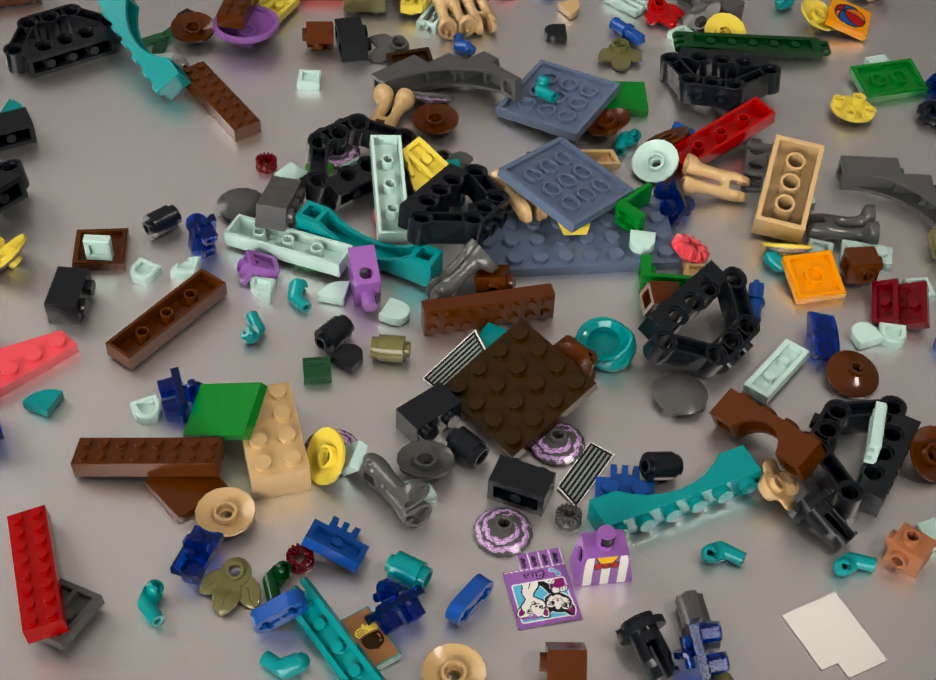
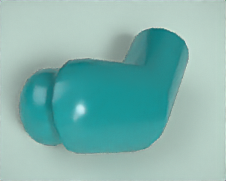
M774 250L766 251L763 254L764 263L775 273H785L781 263L782 256Z
M295 278L289 284L287 298L302 313H306L312 306L303 296V293L306 292L304 287L308 288V283L304 279Z
M723 541L707 544L701 550L703 561L709 564L727 560L741 567L747 555L746 552Z
M847 552L834 561L833 569L841 577L849 576L858 569L874 572L877 558Z

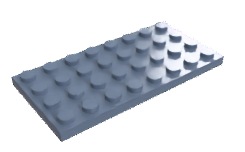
M651 195L650 202L640 210L646 214L643 231L656 232L654 249L649 253L652 254V265H656V270L679 269L681 261L671 245L674 237L662 195ZM468 203V211H473L474 203ZM508 204L509 216L506 223L498 227L492 236H489L479 245L496 265H510L511 275H515V277L639 271L641 258L640 254L634 253L629 248L630 233L614 223L615 208L591 221L587 235H563L558 222L549 215L546 219L537 221L532 214V222L527 224L519 220L511 205Z

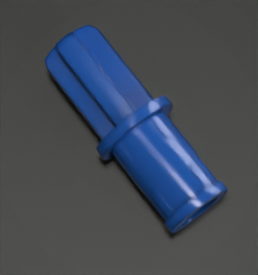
M618 17L611 19L609 28L620 34L621 38L629 40L637 46L645 43V35L636 30L634 25L631 23L627 24Z
M756 279L754 282L749 283L748 296L754 317L760 323L761 310L765 306V299L763 298L765 286L764 283Z

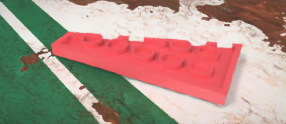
M60 330L0 348V398L78 353L77 344L64 331Z

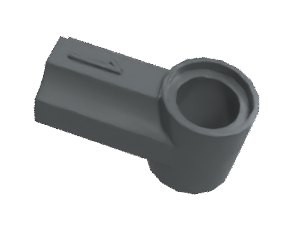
M689 590L676 596L675 604L682 625L681 638L685 653H702L694 621L696 619L701 620L708 652L719 651L721 645L717 624L710 620L703 594L696 592V590Z

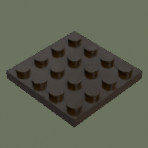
M520 319L444 385L462 402L461 412L508 457L517 459L598 389L597 383L524 319Z

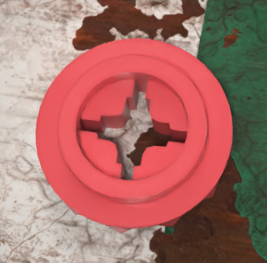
M676 234L671 241L675 252L688 262L702 264L707 261L710 255L707 246L701 244V241L696 240L694 236L689 237L687 234Z

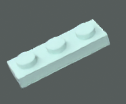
M786 338L745 382L742 391L766 405L808 359L810 351Z

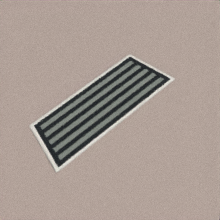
M476 329L422 379L431 387L439 382L445 385L480 355L486 348Z
M590 441L585 447L582 456L574 462L557 485V488L573 503V506L576 504L578 507L594 485L596 476L601 475L615 454Z

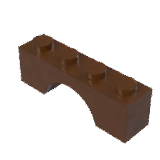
M730 388L709 412L716 427L737 440L752 433H766L775 437L778 440L775 455L781 468L803 482L826 457L821 445L823 442L817 435L812 432H803L789 418L783 420L778 417L772 408L755 403V400L746 392L742 391L739 393Z

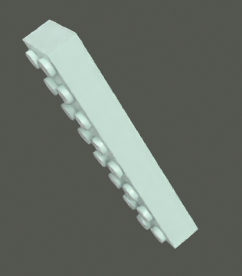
M370 135L369 147L377 241L384 243H409L406 237L407 230L398 227L399 206L407 199L401 135Z
M238 214L223 232L225 245L276 256L277 260L340 277L348 266V247H353L350 244L287 227L285 232L256 228L255 218Z

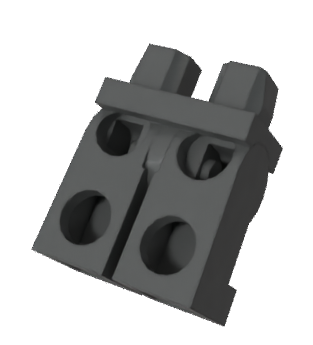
M752 138L751 141L747 142L743 175L750 178V186H741V190L761 192L773 143H763L758 138Z

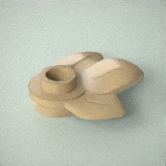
M769 458L762 464L764 475L758 481L759 491L766 500H777L786 510L791 511L797 504L793 496L799 492L798 481L788 471H781L776 460Z

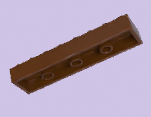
M224 0L216 14L217 26L245 29L259 0Z
M204 61L183 68V71L191 81L185 88L235 142L261 132L260 120Z
M201 268L105 343L107 354L133 370L227 295L226 282Z
M548 283L421 301V326L424 336L484 328L488 322L499 326L517 323L520 319L533 321L553 318L555 292L552 284Z
M223 437L80 438L71 461V467L75 477H219L226 448Z

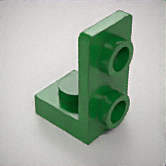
M647 182L643 186L636 188L627 197L620 199L615 205L614 223L629 233L631 229L643 231L646 214L640 209L650 202L653 184Z
M641 254L638 271V294L649 281L678 282L680 288L692 276L656 273V265H652V254Z

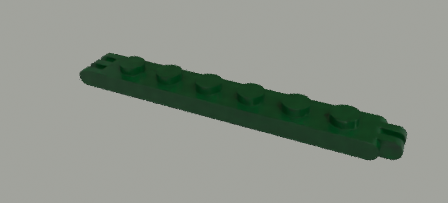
M675 31L672 33L674 48L677 53H679L681 47L781 58L821 59L823 56L831 54L828 41H820L816 37Z

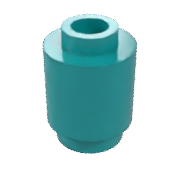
M399 551L396 555L391 554L384 569L388 572L387 579L412 591L420 590L423 592L433 574V569L428 567L427 562L403 551Z

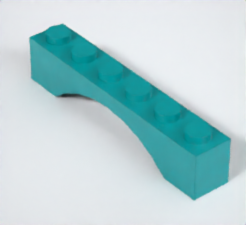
M134 0L97 1L102 8L101 14L112 23L111 29L118 36L122 37V45L132 52L131 58L143 68L141 70L142 74L149 81H152L153 85L151 87L159 96L164 95L172 100L191 83L179 65L169 58L153 55L146 49L139 31V7Z
M310 200L295 214L296 230L350 244L353 247L374 244L380 270L425 287L429 284L431 278L443 271V250L436 247L414 244L395 245L374 240L350 227L331 208Z
M742 445L719 453L714 464L705 475L679 490L651 495L613 491L591 499L589 501L587 519L595 531H598V528L602 525H611L615 529L624 530L625 537L640 531L646 532L658 524L673 522L680 516L688 513H697L715 503H724L742 493H751L758 486L762 469L745 446Z

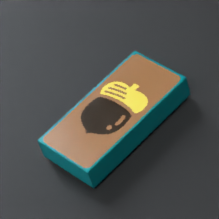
M367 606L342 619L341 622L380 671L400 660L401 652L378 620L370 624L367 623L366 619L374 615Z

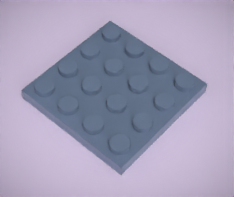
M541 59L522 79L523 99L515 102L505 97L495 108L496 116L577 142L620 92V83ZM539 75H545L550 78V83L548 84L550 90L558 93L556 102L551 103L536 95L535 82L538 81Z
M562 136L502 166L497 174L507 185L514 188L571 233L615 208L616 203L620 199L627 197L635 190Z

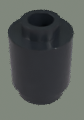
M164 205L144 215L142 227L148 236L152 235L154 238H158L177 228L178 224L182 222V217L174 205Z
M345 315L332 317L314 332L317 347L323 351L333 352L351 337L354 331L352 321Z
M465 426L452 429L446 438V442H448L447 447L467 465L472 464L474 467H478L489 454L490 449L486 447V442Z
M672 451L645 452L639 462V471L647 481L674 480L683 472V460Z

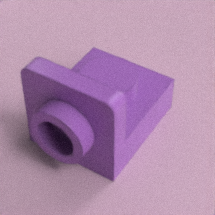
M249 249L246 251L243 259L241 258L237 264V273L239 274L241 284L244 285L248 284L252 274L258 277L275 278L276 280L280 274L276 256Z

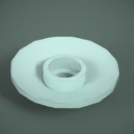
M659 139L642 144L638 147L632 159L633 172L640 180L646 183L666 181L675 173L679 164L677 149L671 143ZM655 163H661L659 166L653 167Z

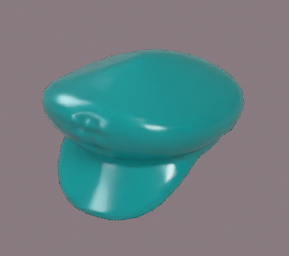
M597 317L588 320L580 327L575 337L579 343L597 354L598 360L594 368L602 371H620L631 363L636 354L637 344L632 331L619 321L608 317Z

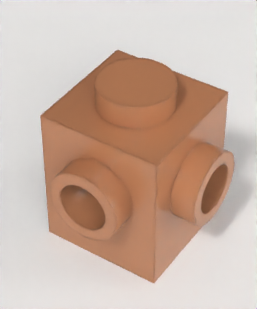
M905 522L898 532L893 529L887 536L884 545L888 548L883 558L896 568L916 578L929 561L935 549L936 540Z

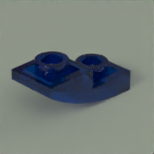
M812 311L807 312L806 337L811 338L810 358L828 362L833 354L840 351L839 333L835 317Z

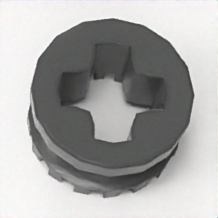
M565 503V505L561 504V506H558L555 513L557 528L564 532L578 530L582 519L580 507L577 508L576 504L573 506V503H570V505ZM563 515H566L567 517L574 516L573 521L569 519L565 520L563 518Z

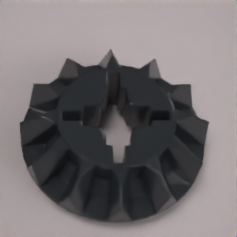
M925 101L919 104L916 111L918 119L923 120L924 124H931L932 127L936 125V101Z

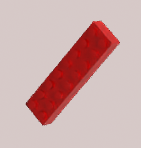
M755 96L673 145L677 149L679 164L676 170L682 174L684 160L688 153L697 156L700 162L704 164L709 163L773 124L776 112Z
M42 505L7 516L22 632L28 644L68 632L69 627L51 517L46 506Z

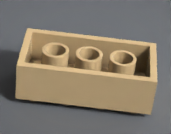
M776 134L751 229L752 233L800 244L806 229L825 149L824 145Z
M290 381L266 385L268 388L251 439L241 440L254 501L312 490L310 466Z

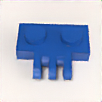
M611 464L610 477L596 476L595 498L613 491L643 495L655 494L654 481L640 480L639 466H634L632 475H628V465H622L621 474H617V464Z
M336 516L333 517L329 525L315 519L301 545L356 573L369 548L366 544L356 540L361 529L355 527L351 533L348 532L347 529L350 524L346 521L341 528L338 527L340 518Z

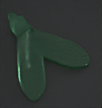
M168 27L161 33L141 38L145 47L154 45L151 51L152 54L164 53L169 38L173 36L171 27Z

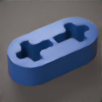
M480 573L477 574L451 601L446 610L445 618L458 627L465 624L489 597L494 582Z
M299 589L289 590L252 610L250 617L254 630L259 633L269 632L305 613L308 610L305 593Z

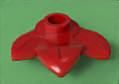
M649 0L645 19L650 26L660 22L669 29H674L677 19H681V16L685 14L678 6L669 4L665 0Z

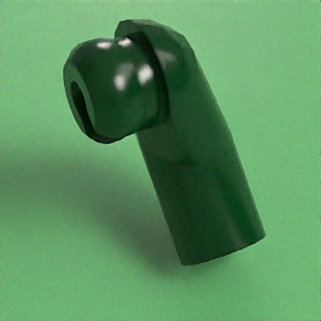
M279 561L263 577L262 583L267 602L281 594L280 588L286 583L292 572V566L289 562Z

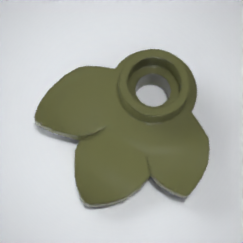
M616 38L612 40L608 48H604L599 52L598 60L599 62H611L612 68L617 71H626L629 69L631 62H641L642 55L638 50L632 49L626 39Z
M240 557L230 558L224 562L221 569L209 572L203 578L199 589L201 594L212 595V605L219 617L229 613L239 602L245 607L254 610L258 607L261 598L260 584L251 577L252 569L250 564ZM233 568L241 569L240 574L237 576L230 575V572Z

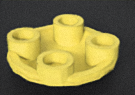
M854 93L852 96L834 95L830 105L835 115L854 123L871 121L876 114V108L866 101V96L862 93Z

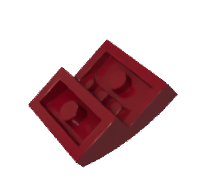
M898 278L872 282V325L878 327L879 322L906 325L907 330L930 328L929 286L927 280L900 284Z

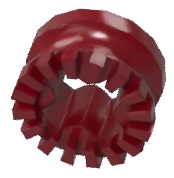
M263 152V154L260 153L255 158L257 172L271 174L276 171L277 157L272 153L267 152L266 154Z
M299 543L288 548L286 560L292 566V573L301 575L313 569L314 554L312 550L299 545ZM299 556H304V560L300 564L296 562Z

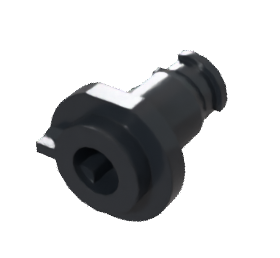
M816 487L806 494L788 515L797 525L806 520L824 540L834 547L833 550L838 552L858 532L856 530L853 531L848 526L845 518L828 501L833 492L828 487L822 491Z
M649 610L623 622L620 626L621 628L615 631L617 639L621 646L631 644L642 667L648 672L650 680H659L663 677V674L649 648L652 647L667 678H671L680 671V668L675 666L671 651L659 630L666 624V620L663 614L653 615L652 611Z

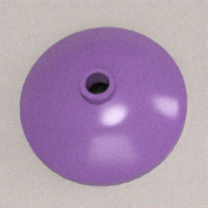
M256 5L245 29L218 27L217 17L215 16L213 19L215 34L224 41L237 45H254L266 41L279 29L277 14L271 9Z

